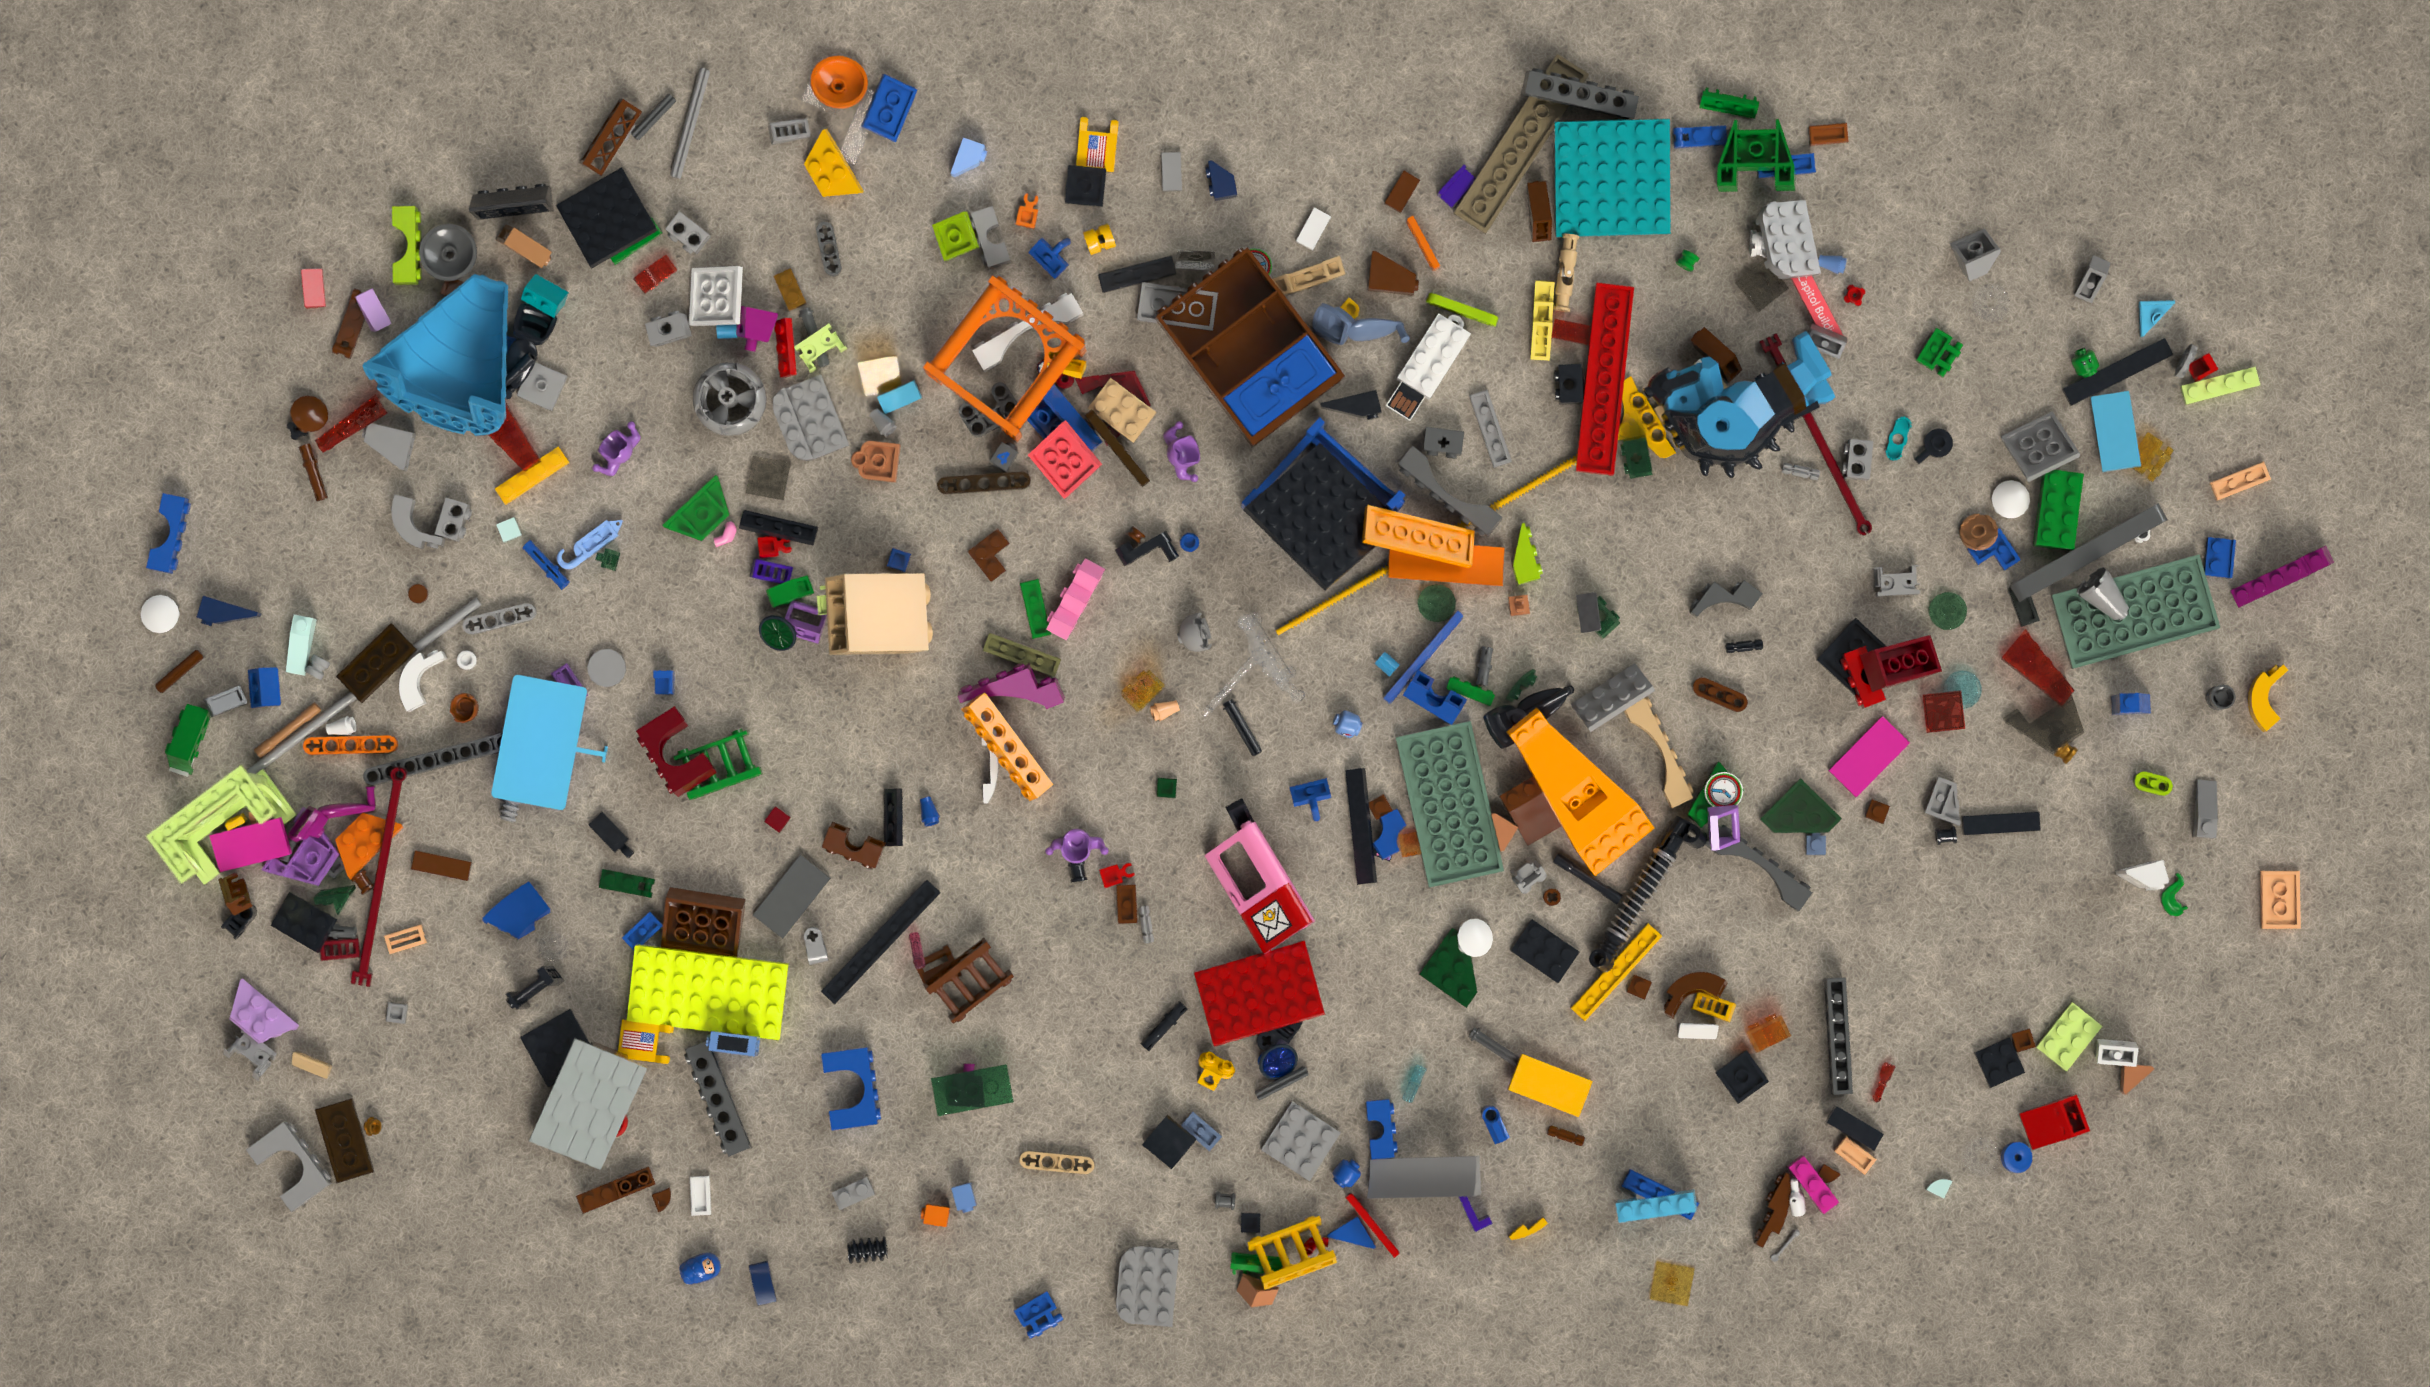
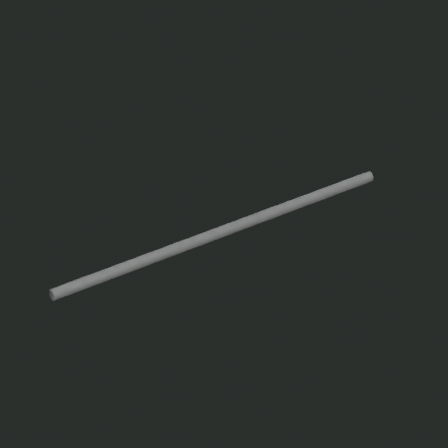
M475 597L414 643L413 646L417 651L409 659L482 605L480 601ZM349 692L246 771L257 774L262 769H265L357 698Z

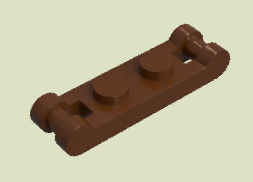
M356 288L352 292L349 306L332 348V353L337 355L339 353L343 354L348 359L352 358L365 322V317L359 305H356L357 300L355 296L362 292ZM343 341L349 343L347 348L342 346Z

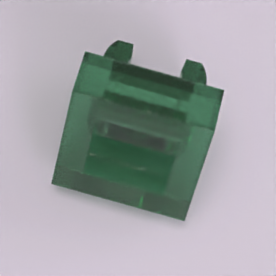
M605 548L604 554L597 553L595 560L602 562V568L616 571L620 552Z

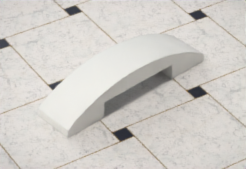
M982 738V746H987V743ZM991 751V784H983L984 804L990 802L998 780V758Z

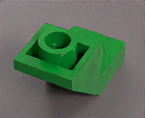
M807 575L767 589L766 593L772 608L787 605L795 599L811 596L814 594Z

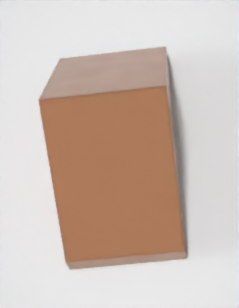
M1493 813L1491 816L1499 850L1504 851L1518 827L1498 814Z
M2136 1065V1067L2121 1066L2120 1092L2126 1095L2149 1075L2154 1068L2145 1065Z
M1243 1273L1237 1287L1238 1293L1250 1307L1272 1305L1279 1290L1277 1286L1264 1290L1261 1280Z

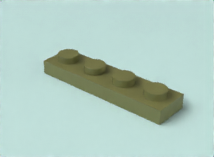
M989 633L983 648L984 652L1017 664L1023 663L1026 665L1029 663L1033 670L1052 677L1056 676L1061 659L992 633Z

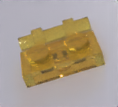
M2147 432L2138 445L2141 466L2133 467L2132 469L2141 475L2144 474L2146 469L2149 470L2150 474L2147 479L2154 482L2156 477L2161 475V470L2165 463L2170 461L2174 449L2167 446L2165 451H2162L2160 448L2164 442ZM2157 455L2160 459L2154 466L2151 464V461Z

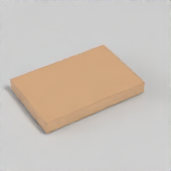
M2260 871L2261 929L2301 928L2300 871Z

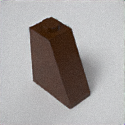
M1546 181L1527 183L1532 242L1550 241L1552 237V216Z
M1372 251L1368 291L1414 296V291H1418L1419 280H1416V274L1379 252Z
M1705 327L1693 335L1691 342L1694 348L1704 358L1711 357L1719 364L1721 376L1728 383L1742 371L1736 355Z

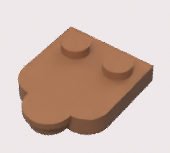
M867 441L862 445L861 450L853 453L851 457L852 465L858 469L860 476L864 479L896 483L901 445Z

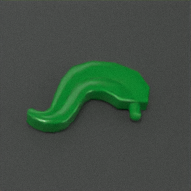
M2176 873L2177 881L2164 890L2161 895V904L2170 916L2178 917L2188 907H2182L2181 903L2175 899V894L2184 885V878L2181 874Z

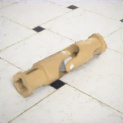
M1562 234L1564 241L1563 249L1560 250V268L1555 288L1556 303L1553 307L1554 311L1570 312L1568 307L1573 291L1574 267L1577 260L1576 245L1580 237L1578 235ZM1562 278H1569L1567 285L1563 283Z

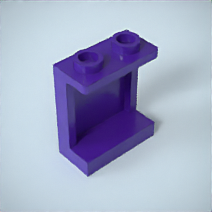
M1467 1196L1458 1197L1475 1232L1493 1224L1488 1215L1477 1219Z

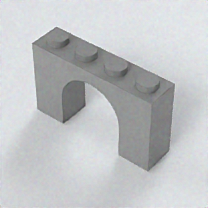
M286 1121L246 1149V1151L257 1165H261L281 1150H289L299 1156L303 1163L302 1178L295 1186L280 1196L289 1210L293 1212L332 1183L330 1181V1174L325 1169L322 1170L318 1165L320 1161L315 1154L311 1155L307 1150L309 1146L303 1138L299 1139L296 1135L297 1129L292 1123L288 1124Z

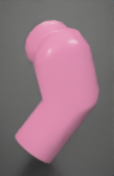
M726 522L723 535L713 538L716 547L733 541L737 531L733 522Z

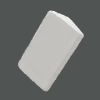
M1679 1023L1678 1038L1716 1039L1719 1025Z

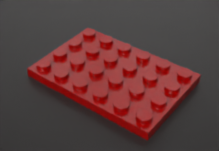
M1305 940L1270 950L1266 954L1260 953L1194 972L1214 1047L1325 1015Z

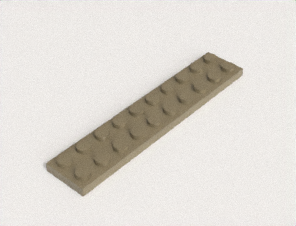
M1556 54L1544 73L1550 75L1551 72L1558 73L1564 79H1568V77L1578 78L1581 83H1584L1589 76L1587 72ZM1541 80V88L1543 90L1547 89L1548 83L1545 80ZM1563 84L1559 85V92L1565 94L1566 87ZM1529 96L1455 210L1454 215L1486 234L1554 130V122L1561 119L1569 106Z

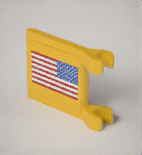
M1080 118L1076 166L1107 169L1106 172H1114L1119 125L1117 120H1111L1110 133L1087 131L1088 118Z
M622 1019L618 1051L628 1055V1058L632 1060L668 1064L670 1061L669 1056L656 1055L659 1032L673 1033L674 1027L663 1024L631 1022Z

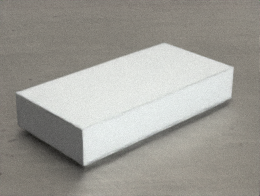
M1314 208L1296 242L1313 251L1331 216Z
M710 1176L690 1177L691 1216L711 1215Z

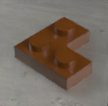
M998 528L968 551L969 555L991 582L1006 571L995 555L1010 544Z

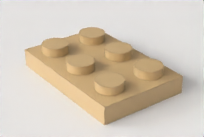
M1112 378L1109 379L1088 407V410L1092 409L1100 419L1132 443L1137 440L1157 413Z

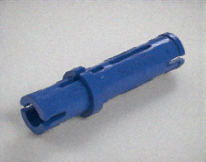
M532 540L522 547L546 573V577L548 579L551 578L561 590L570 583L559 571L560 568L557 565L554 566ZM534 552H536L537 555H538L545 563H543V562L534 554ZM547 567H550L558 578Z

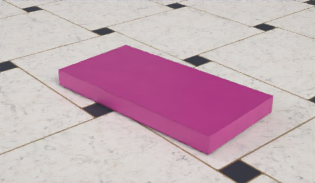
M1882 716L1828 771L1856 798L1910 742Z
M282 817L267 820L263 824L255 823L209 835L220 872L292 854Z

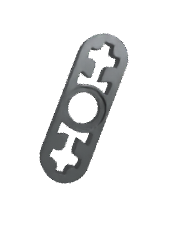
M824 221L816 227L824 270L827 275L836 277L842 271L833 226L829 222ZM822 226L830 228L827 234L828 238L833 237V240L821 242V239L825 240L824 234L820 233V230L823 229ZM832 244L834 252L832 254L824 253L825 245ZM837 256V259H833L835 266L838 265V268L832 273L831 270H828V267L831 266L830 260L825 261V258Z

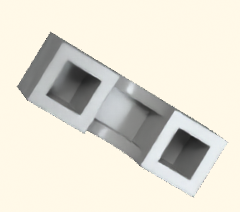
M993 206L972 212L970 221L973 230L976 229L978 234L976 236L979 248L982 247L984 252L981 255L983 265H988L990 270L1011 263L1005 242L992 244L987 239L989 231L999 227Z

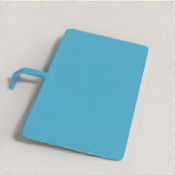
M515 675L513 677L491 792L494 798L563 810L566 807L576 752L602 756V762L605 763L608 746H605L604 752L577 747L587 696V689L585 687L522 675Z

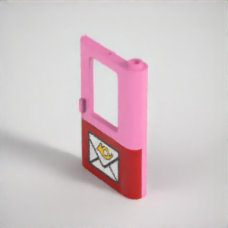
M1249 820L1240 826V831L1207 853L1205 858L1262 953L1266 954L1298 931L1314 923L1315 920L1256 822L1251 823ZM1237 842L1242 844L1266 884L1265 889L1249 900L1243 897L1220 858L1221 853Z

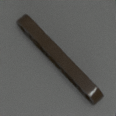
M1092 409L1085 414L1087 420L1142 487L1149 483L1150 480Z
M1026 472L949 476L939 479L937 488L940 493L945 495L1022 490L1029 487L1031 479ZM1014 475L1015 480L1020 479V476L1024 475V478L1028 479V481L1024 482L1023 486L1019 482H1014L1015 487H1011L1012 480L1010 476ZM1000 477L1008 478L1009 483L1006 487L998 485ZM981 478H987L990 482L989 486L985 489L981 488L978 484ZM957 479V491H954V487H948V491H944V488L940 487L944 484V481H947L948 484H954L953 480ZM963 479L970 481V487L967 490H963L959 486L960 481Z

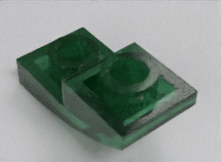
M1532 669L1523 675L1511 688L1505 700L1512 703L1514 699L1518 700L1522 692L1519 689L1520 686L1526 689L1529 685L1533 686L1537 678L1534 675L1536 670Z

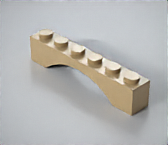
M1647 696L1624 710L1628 721L1644 730L1659 748L1665 767L1663 793L1670 808H1674L1692 799L1694 791L1690 783L1686 784L1683 778L1686 774L1682 766L1678 767L1675 761L1678 759L1673 748L1669 749L1667 745L1669 739L1665 731L1661 732L1658 726L1661 724L1657 714L1653 715L1650 709L1652 704Z

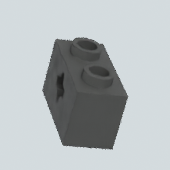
M1426 427L1423 451L1427 452L1429 456H1438V453L1446 454V458L1457 459V456L1462 454L1464 431ZM1442 439L1449 443L1445 448H1441V444H1438Z

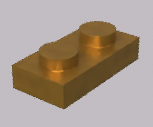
M791 268L773 276L789 311L807 304Z

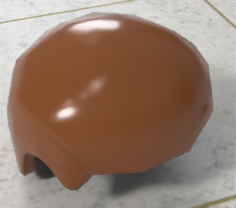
M461 693L452 699L450 713L456 722L466 723L472 721L477 716L479 705L474 696L468 693Z

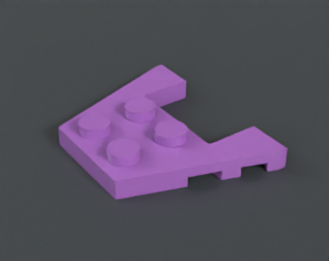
M303 807L294 822L298 820L306 808ZM323 832L319 838L308 837L307 840H303L287 865L275 858L267 860L261 870L319 886L340 853L325 832Z

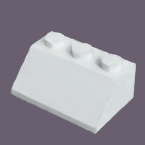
M2163 860L2151 861L2115 871L2117 876L2138 888H2146V891L2165 888L2164 884L2169 883Z

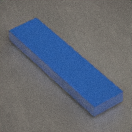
M1629 1169L1621 1185L1644 1198L1666 1196L1676 1192ZM1695 1212L1679 1215L1692 1220Z

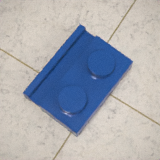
M2207 537L2204 564L2206 576L2233 578L2236 540Z

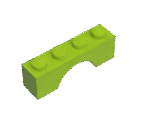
M415 206L392 207V226L401 230L408 242L405 255L399 261L393 263V283L395 285H419V280L422 279V270L419 268L420 249H418V242H421L422 239L421 230H418V223H421V211H418V208Z

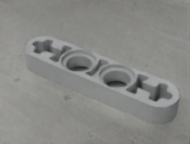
M526 603L472 616L464 620L463 629L466 633L475 635L528 622L536 617L537 610L532 604ZM526 607L533 610V613H530V617L520 615L521 620H518L516 609H519V612L526 611ZM508 611L514 613V620L512 622H506L504 619V615ZM489 616H493L496 619V623L492 627H488L485 623L486 618ZM482 618L481 623L484 629H481V626L474 627V631L467 628V625H470L469 621L480 623L478 619Z

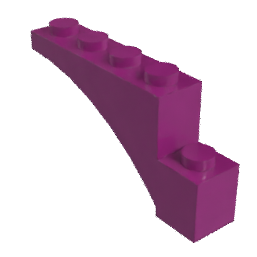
M2325 545L2230 591L2239 608L2333 564L2334 560Z
M1023 663L1013 667V670L1008 672L1006 670L1001 671L995 675L996 677L991 679L988 677L983 678L976 685H965L960 688L961 691H959L957 696L960 703L972 700L983 693H986L988 697H1017L1045 706L1046 709L1064 703L1065 699L1057 678L1046 677L1038 684L1029 663L1026 665Z

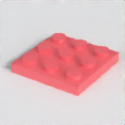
M1066 420L1028 454L1030 459L1064 499L1103 465Z

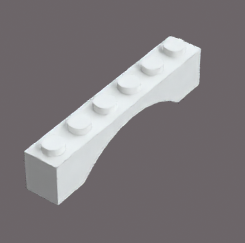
M1064 293L1057 298V302L1052 305L1049 302L1040 308L1042 313L1044 310L1054 317L1052 319L1054 322H1061L1066 325L1083 316V312L1072 293L1069 295ZM1030 318L1029 321H1030L1031 323H1034V322H1035V319H1034V318ZM1025 321L1019 324L1014 322L1007 327V331L1003 333L999 331L993 334L988 342L981 341L976 344L972 352L983 371L986 372L1000 364L1011 343L1022 333L1033 327Z

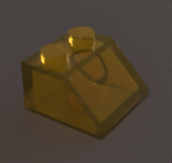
M1143 670L1136 677L1138 681L1133 686L1128 684L1122 690L1124 693L1122 698L1137 713L1165 688L1164 683L1150 670L1147 672Z

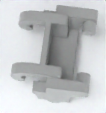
M1529 857L1525 859L1527 863L1516 871L1514 869L1510 870L1514 876L1511 879L1522 894L1528 893L1533 884L1544 881L1547 876L1542 866L1536 860L1532 862Z

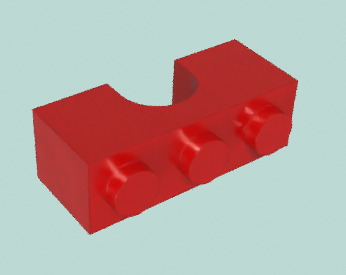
M1866 646L1842 655L1843 659H1840L1843 669L1849 673L1850 677H1847L1848 683L1851 688L1854 687L1857 694L1854 695L1855 701L1858 706L1861 705L1862 709L1886 700L1882 689L1872 692L1870 685L1866 684L1861 678V671L1864 666L1860 655L1868 652Z

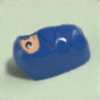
M702 1253L684 1261L680 1265L679 1271L685 1284H698L718 1276L721 1264L718 1257L713 1253Z

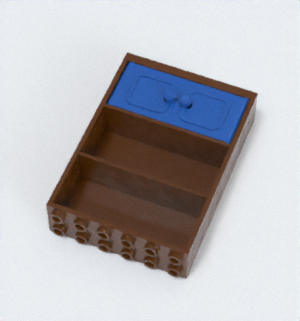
M1247 247L1246 249L1240 248L1237 250L1230 261L1225 259L1217 267L1218 270L1214 273L1211 270L1202 277L1203 281L1201 283H1193L1187 288L1185 295L1179 294L1172 299V305L1168 308L1166 305L1160 308L1156 313L1155 320L1253 448L1343 380L1345 375ZM1200 290L1218 293L1213 331L1169 325L1164 322V320L1209 326L1214 296L1196 293ZM1195 301L1202 303L1204 306L1203 314L1198 317L1192 316L1189 312L1190 304ZM1183 303H1185V309L1182 313H1173V311L1180 312L1183 309ZM1195 303L1191 306L1193 314L1198 315L1201 313L1202 307L1200 304Z

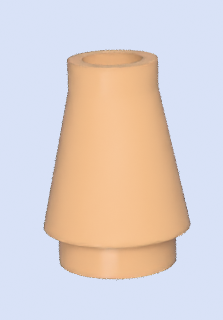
M1176 700L1154 703V706L1150 707L1154 721H1162L1175 712L1180 711Z

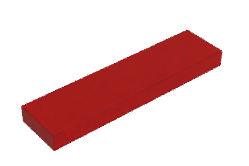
M1352 1193L1345 1196L1394 1258L1400 1253L1356 1197Z

